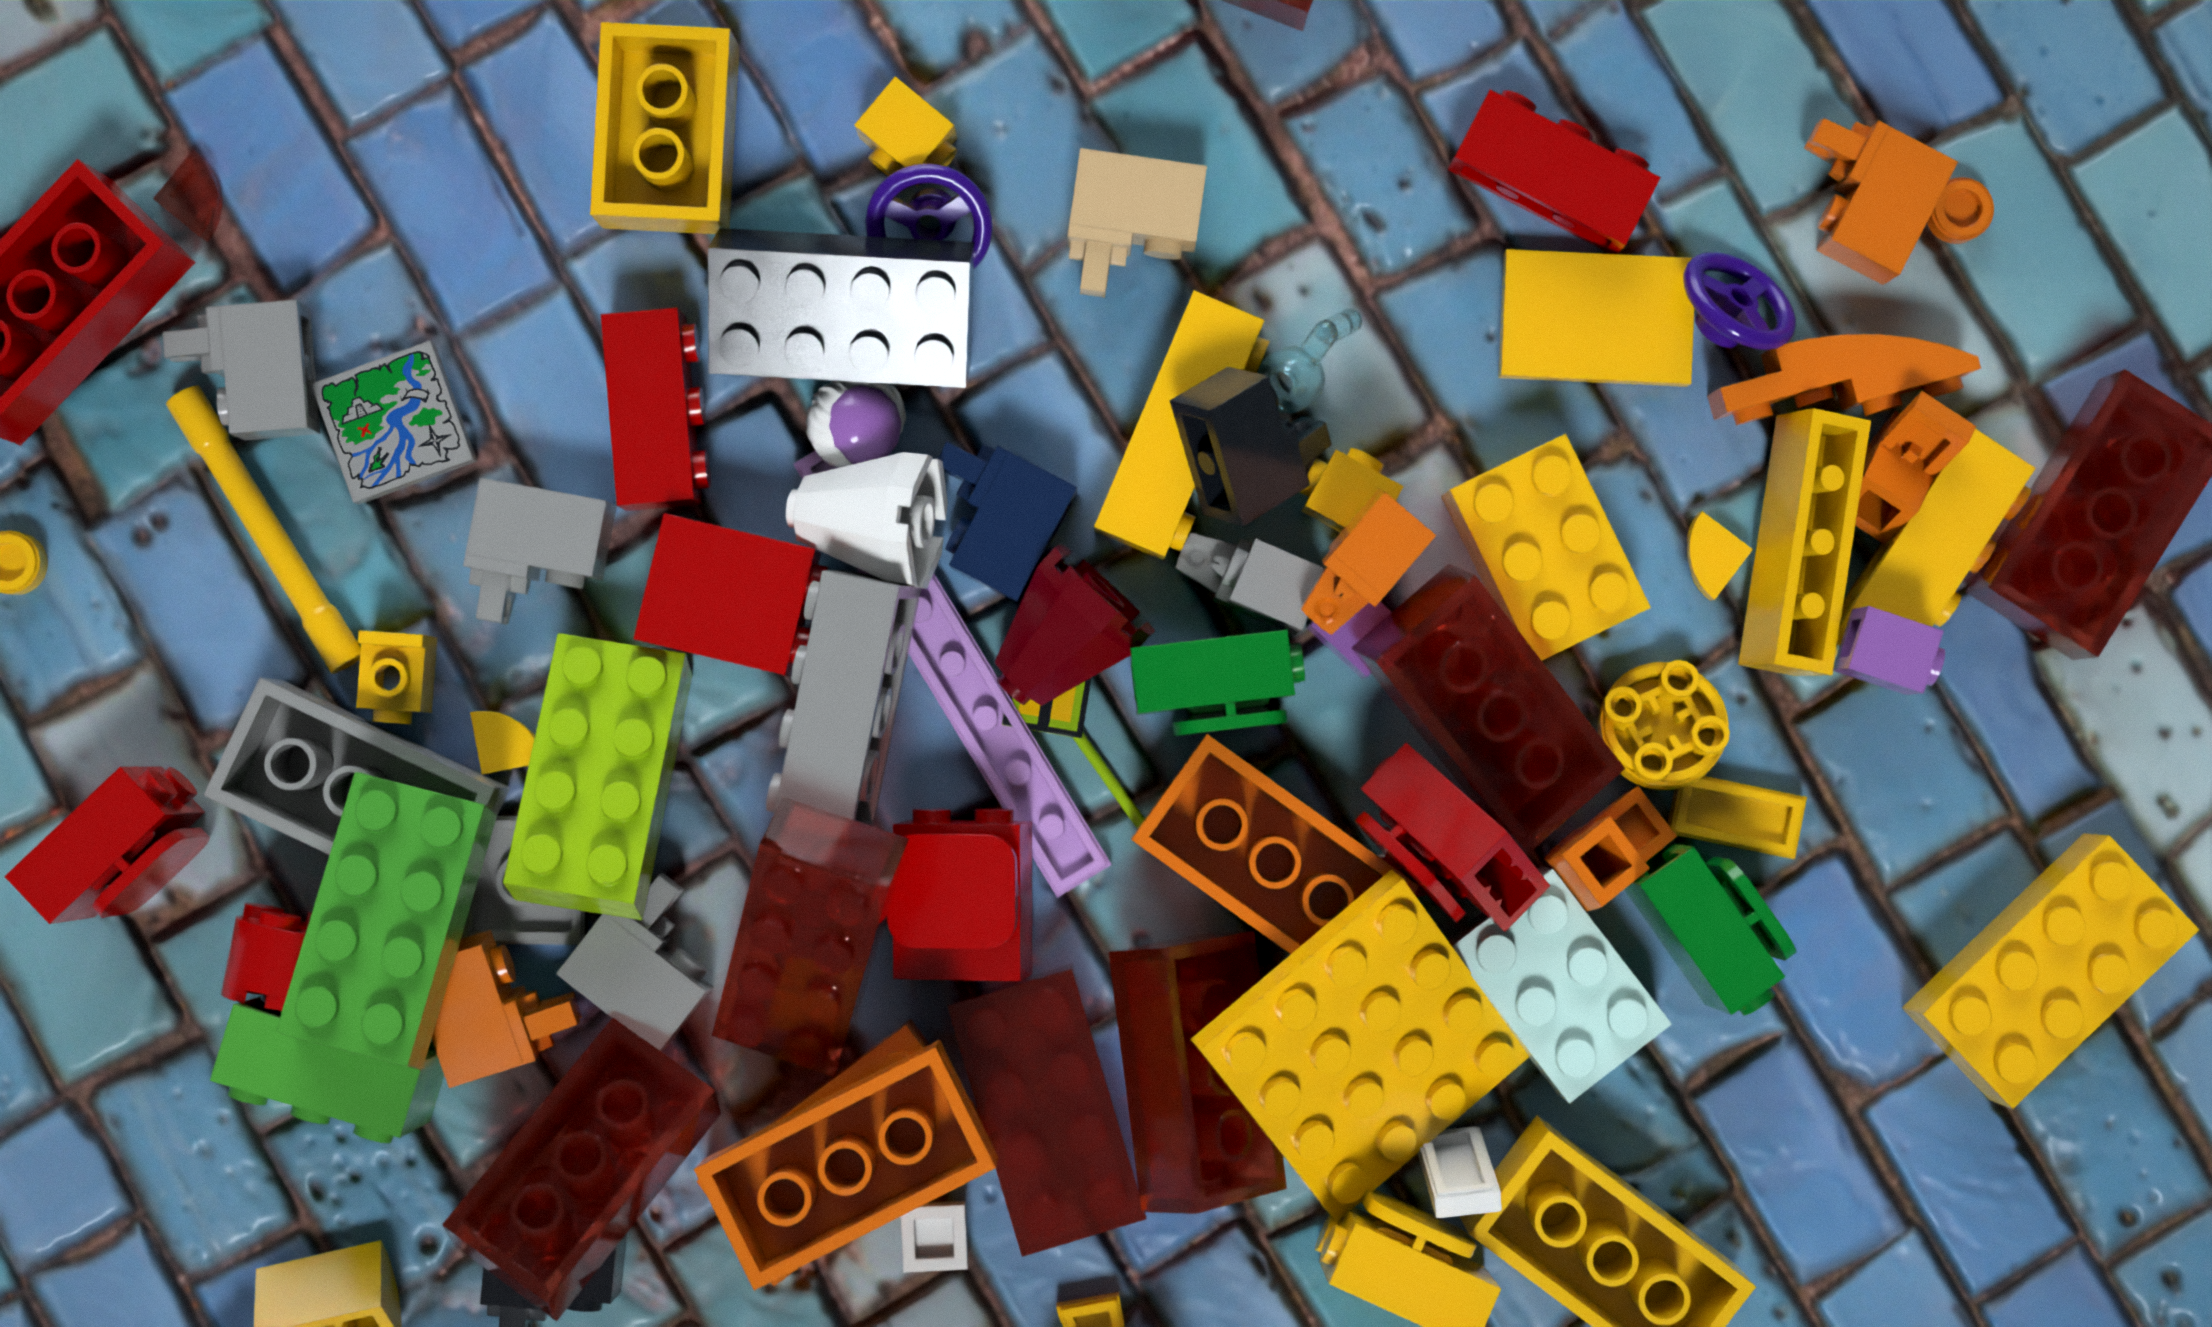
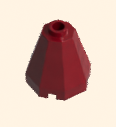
M1063 544L1054 547L1037 566L995 659V664L1002 672L997 678L998 683L1012 698L1022 705H1026L1030 699L1041 706L1131 656L1130 648L1141 647L1155 632L1148 621L1137 629L1132 621L1140 611L1095 567L1084 559L1076 568L1065 562L1073 551Z

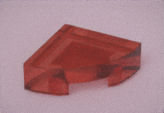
M193 150L153 199L200 238L208 242L220 221L222 192L219 180L210 164Z

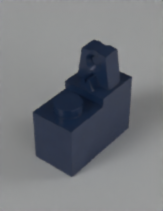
M946 441L937 459L943 461L945 473L962 481L956 495L968 501L970 508L977 511L972 521L962 516L953 530L945 547L946 551L954 554L949 566L954 571L1019 604L1037 566L1042 562L1078 493L1077 487L998 445L996 449H993L983 444L977 456H974Z

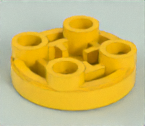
M1682 660L1647 663L1623 674L1612 685L1600 707L1597 722L1601 748L1613 768L1634 784L1654 790H1675L1700 780L1718 761L1729 741L1730 735L1727 711L1718 691L1705 677L1698 673L1694 665Z

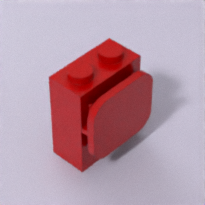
M664 513L633 639L792 677V667L797 649L800 645H808L810 628L804 627L806 620L804 608L808 589L812 581L820 582L822 570H828V566L819 565L822 553L814 548Z
M1407 742L1393 756L1383 760L1374 770L1372 777L1360 788L1380 811L1381 819L1392 830L1387 826L1382 827L1365 811L1355 819V822L1384 855L1406 877L1418 884V888L1455 922H1458L1466 912L1451 896L1452 892L1459 898L1467 897L1499 928L1506 932L1550 887V884L1511 835Z
M120 766L4 877L49 924L95 918L97 915L105 918L129 914L157 894L209 842V835L201 827L189 828L205 813L193 799L198 794L197 790L182 773L173 767L165 770L162 766Z
M921 808L912 809V820L893 824V845L887 856V924L893 936V979L1022 981L1033 974L1032 821H1014L1013 809H976L975 821L951 820V809Z

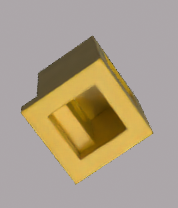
M359 630L358 643L361 644L356 708L373 709L372 722L412 724V712L432 713L438 637ZM389 666L396 667L400 673V682L392 690H388L383 686L384 670Z

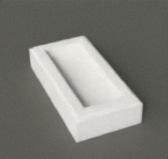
M1471 1126L1445 1129L1431 1142L1423 1144V1147L1418 1152V1157L1436 1218L1502 1211L1501 1191L1480 1127Z

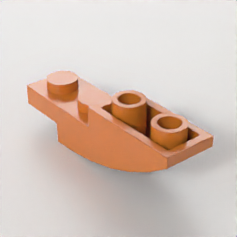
M1844 334L1817 337L1786 343L1777 349L1761 354V358L1766 372L1765 376L1721 387L1709 394L1707 398L1714 420L1733 415L1737 426L1772 416L1771 404L1794 398L1796 407L1799 409L1833 399L1835 397L1832 387H1835L1842 410L1862 405L1864 415L1868 416L1902 406L1900 394L1923 388V391L1933 398L1964 388L1961 377L1980 370L1981 365L1976 355L1948 345L1917 338L1883 334Z

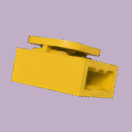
M1366 1189L1361 1202L1370 1214L1353 1208L1348 1210L1347 1214L1338 1222L1331 1215L1327 1217L1319 1233L1315 1250L1321 1253L1319 1263L1328 1284L1423 1327H1485L1501 1288L1484 1266L1467 1259L1472 1258L1477 1245L1465 1231L1378 1190L1372 1192Z

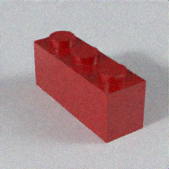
M1490 89L1447 170L1609 254H1618L1626 246L1661 177L1648 171L1650 164L1639 155L1621 148H1617L1613 153L1593 143V134L1583 126L1565 119H1560L1557 124L1535 113L1537 106L1525 96L1510 90H1503L1500 95Z
M678 307L601 314L617 506L626 511L702 505L701 489L711 487V469L707 450L698 451L696 426L705 425L706 423L705 400L702 387H692L690 362H700V341L697 325L687 324V317Z

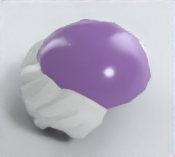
M832 380L831 383L824 384L823 387L818 389L819 392L814 394L812 405L807 409L806 433L815 451L823 461L840 468L886 457L895 449L900 434L903 431L906 413L901 394L893 385L888 383Z

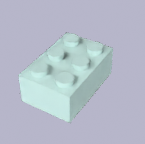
M1541 866L1538 868V871L1550 884V887L1506 932L1481 912L1448 937L1447 940L1470 970L1475 982L1527 1052L1529 1059L1555 1093L1566 1102L1571 1103L1667 1029L1672 1023L1552 868Z

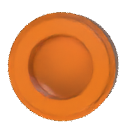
M1966 177L1950 179L1927 221V225L1931 232L1944 242L1961 244L1971 241L1981 235L1989 227L1993 219L1994 203L1992 196L1983 184L1974 179Z

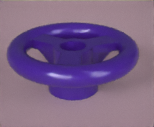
M916 164L894 172L877 187L867 207L865 228L867 236L886 237L884 221L885 217L908 227L914 239L943 240L952 233L956 221L971 212L974 224L971 242H975V269L989 249L992 239L993 222L991 211L984 195L968 177L957 170L943 165ZM921 183L939 184L957 193L952 198L941 189L925 188L915 193L909 203L895 198L905 188ZM924 215H932L940 221L941 225L936 228H927L921 224L919 218Z
M1719 252L1702 253L1688 262L1683 273L1684 289L1689 301L1698 312L1695 316L1696 325L1707 339L1725 348H1733L1739 343L1759 350L1777 349L1791 340L1796 329L1794 310L1784 292L1764 272L1738 257ZM1708 271L1722 272L1734 276L1745 283L1742 286L1734 283L1727 285L1704 273ZM1761 296L1771 307L1775 315L1777 324L1773 330L1768 328L1757 311L1759 307L1758 299Z

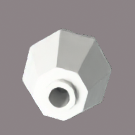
M902 452L804 476L798 490L793 489L788 496L786 504L787 525L790 528H794L797 541L884 581L927 589L942 555L944 537L933 536L935 519L946 520L948 499L943 461L932 459V456L926 454Z

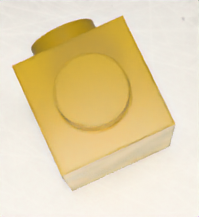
M896 76L854 124L859 139L874 150L868 159L888 177L902 168L916 164H938L947 167L957 153V149L952 145L957 140L954 124Z
M1352 447L1347 455L1335 450L1327 463L1318 458L1314 460L1307 473L1310 486L1300 491V493L1308 496L1301 511L1341 533L1378 488L1385 491L1396 501L1404 486L1380 474L1384 464L1369 454Z

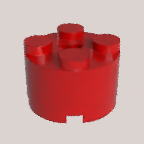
M245 903L243 914L235 918L221 995L227 999L245 1003L247 993L262 995L261 1001L265 1002L264 1008L282 1011L312 911H308L306 922H301V917L283 913V908L257 903Z

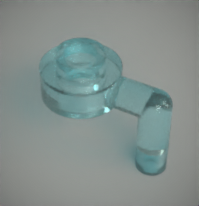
M1351 308L1345 309L1319 321L1300 347H1284L1271 353L1262 361L1257 373L1269 376L1270 384L1278 396V412L1295 413L1318 400L1325 385V374L1320 361L1335 342L1357 332L1361 328L1362 318L1358 311ZM1280 372L1286 373L1292 380L1293 386L1290 393L1285 392L1279 383L1278 375Z

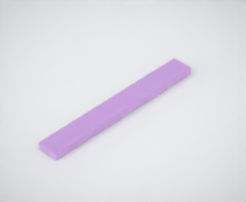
M816 451L793 464L802 480L804 476L838 468L823 461ZM857 568V570H858L859 573L871 575V574H869V573H867V572H865V571L860 570V569ZM933 574L928 588H921L908 654L1002 808L1014 810V821H1032V857L1058 898L1112 864L1009 695L998 683L997 675L936 575ZM1004 713L1012 727L1002 725Z

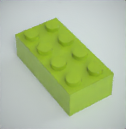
M561 633L557 634L503 884L514 900L643 921L693 676L686 653Z

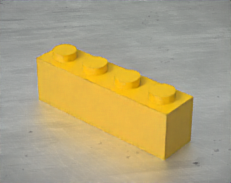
M1193 290L1094 525V532L1163 561L1169 547L1180 552L1182 551L1196 518L1185 512L1193 490L1196 488L1170 400L1226 367L1257 373L1270 342L1259 337L1264 319Z
M1816 408L1776 416L1738 665L1792 676H1823L1833 674L1871 420Z
M1975 429L1969 443L1934 477L1919 511L1885 545L1880 543L1847 593L1843 602L1835 656L1837 657L1852 609L1871 606L1931 627L1934 624L1938 627L1945 624L1961 601L1962 595L1957 593L1956 590L1968 571L1973 574L1977 573L1992 555L1996 542L1991 539V536L2003 518L2007 521L2014 518L2029 498L2031 489L2025 486L2036 468Z

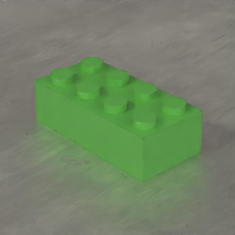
M359 772L354 773L275 1033L423 1070L497 815L485 804Z

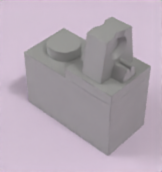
M298 300L206 307V314L197 315L198 328L162 332L164 357L166 359H170L172 362L201 361L202 373H216L225 378V387H219L217 390V410L221 424L229 426V434L245 441L320 434L318 403L311 384L316 382L310 308Z
M480 478L463 563L464 567L471 568L469 584L481 586L476 618L483 621L509 624L515 593L528 595L531 580L539 582L541 569L547 570L545 582L583 589L585 577L603 581L617 506L605 500Z
M1190 533L1175 567L1177 571L1214 593V602L1279 630L1288 629V634L1293 636L1303 630L1308 616L1301 610V606L1325 569L1258 539L1251 543L1240 538L1236 545Z
M664 873L658 875L649 887L643 921L602 914L556 973V975L656 1053L663 1051L670 1045L714 988V986L703 979L708 970L697 959L680 948H677L673 954L665 949L672 939L669 933L675 925L664 916L684 889Z

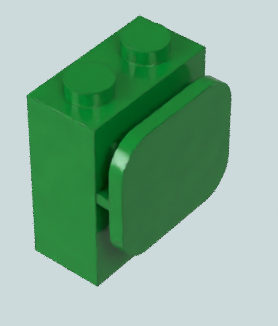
M1288 629L1130 648L1136 715L1186 710L1188 714L1192 715L1188 721L1172 723L1173 737L1288 723L1287 710L1269 711L1268 707L1264 705L1268 704L1269 700L1294 696V684L1305 681L1301 643L1289 644Z
M1669 843L1646 862L1650 869L1624 890L1705 1005L1733 1015L1738 1010L1743 1016L1751 1014L1767 1004L1775 996V992L1771 987L1785 978V975L1772 957L1786 961L1796 954L1797 950L1789 935L1751 881L1732 860L1713 857L1704 862L1693 846Z

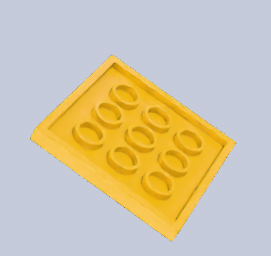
M1392 869L1190 1039L1336 1222L1344 1217L1348 1210H1352L1361 1202L1366 1189L1373 1192L1420 1151V1148L1423 1147V1144L1429 1143L1529 1058L1527 1052L1475 982L1470 970L1405 880Z

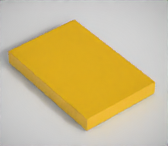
M1506 249L1503 253L1498 378L1688 387L1692 382L1694 307L1684 289L1683 273L1686 265L1692 258Z

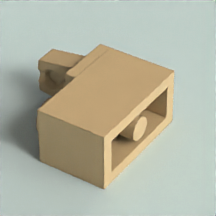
M1080 148L1067 236L1068 248H1070L1069 259L1084 261L1080 295L1105 298L1110 265L1125 267L1127 256H1131L1132 244L1143 245V253L1145 255L1161 259H1181L1182 251L1195 252L1207 166Z

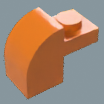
M1923 391L1901 413L1895 411L1867 447L1855 526L1885 545L1919 511L1934 477L1969 443L1976 426Z
M1636 786L1627 790L1583 827L1569 833L1545 856L1544 860L1557 873L1583 909L1588 912L1606 905L1650 869L1646 862L1677 836L1641 788Z

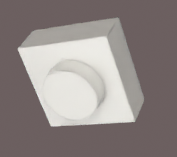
M966 1201L926 1203L901 1216L903 1273L968 1269Z

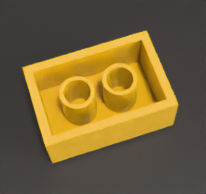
M601 22L590 215L603 229L716 234L719 228L730 229L740 48L730 28Z
M1566 433L1448 490L1441 496L1523 666L1536 664L1651 608Z

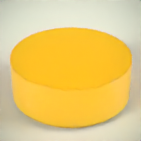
M11 530L1 531L0 593L22 595L31 592L45 578L48 568L46 551L42 544L31 535Z

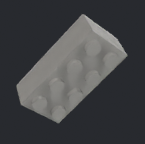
M822 570L820 582L812 581L810 584L804 608L805 619L812 620L808 645H800L798 647L792 667V683L799 684L795 710L787 709L779 734V747L787 749L782 774L775 773L773 775L766 800V810L774 813L771 830L849 846L872 835L921 588L887 582L873 575L849 570Z
M260 677L203 796L330 855L355 772L485 804L496 815H498L511 787L280 679Z

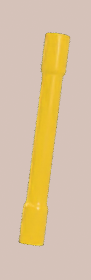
M199 385L191 386L173 395L166 402L167 408L193 450L203 458L301 617L305 632L331 674L341 672L360 660L361 647L338 609L326 598L231 444L227 429L221 424L217 413Z

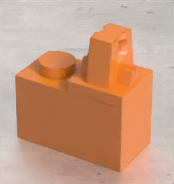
M1823 118L1818 124L1816 123L1804 149L1832 165L1828 175L1837 180L1834 190L1844 194V197L1835 194L1825 208L1817 225V228L1824 231L1825 234L1816 251L1884 285L1901 274L1958 161L1879 120L1871 127L1855 122L1851 130Z
M1378 488L1329 545L1330 551L1322 559L1326 567L1302 604L1301 610L1321 629L1332 635L1368 603L1376 607L1436 535L1385 491Z
M491 930L460 940L433 1032L432 1042L449 1088L536 1061L542 1050L554 1046L553 1033L578 1025L580 1018H582L574 992L540 1001L536 990L526 992L524 985L512 989L510 983L516 980V974L511 955L504 944L496 945Z

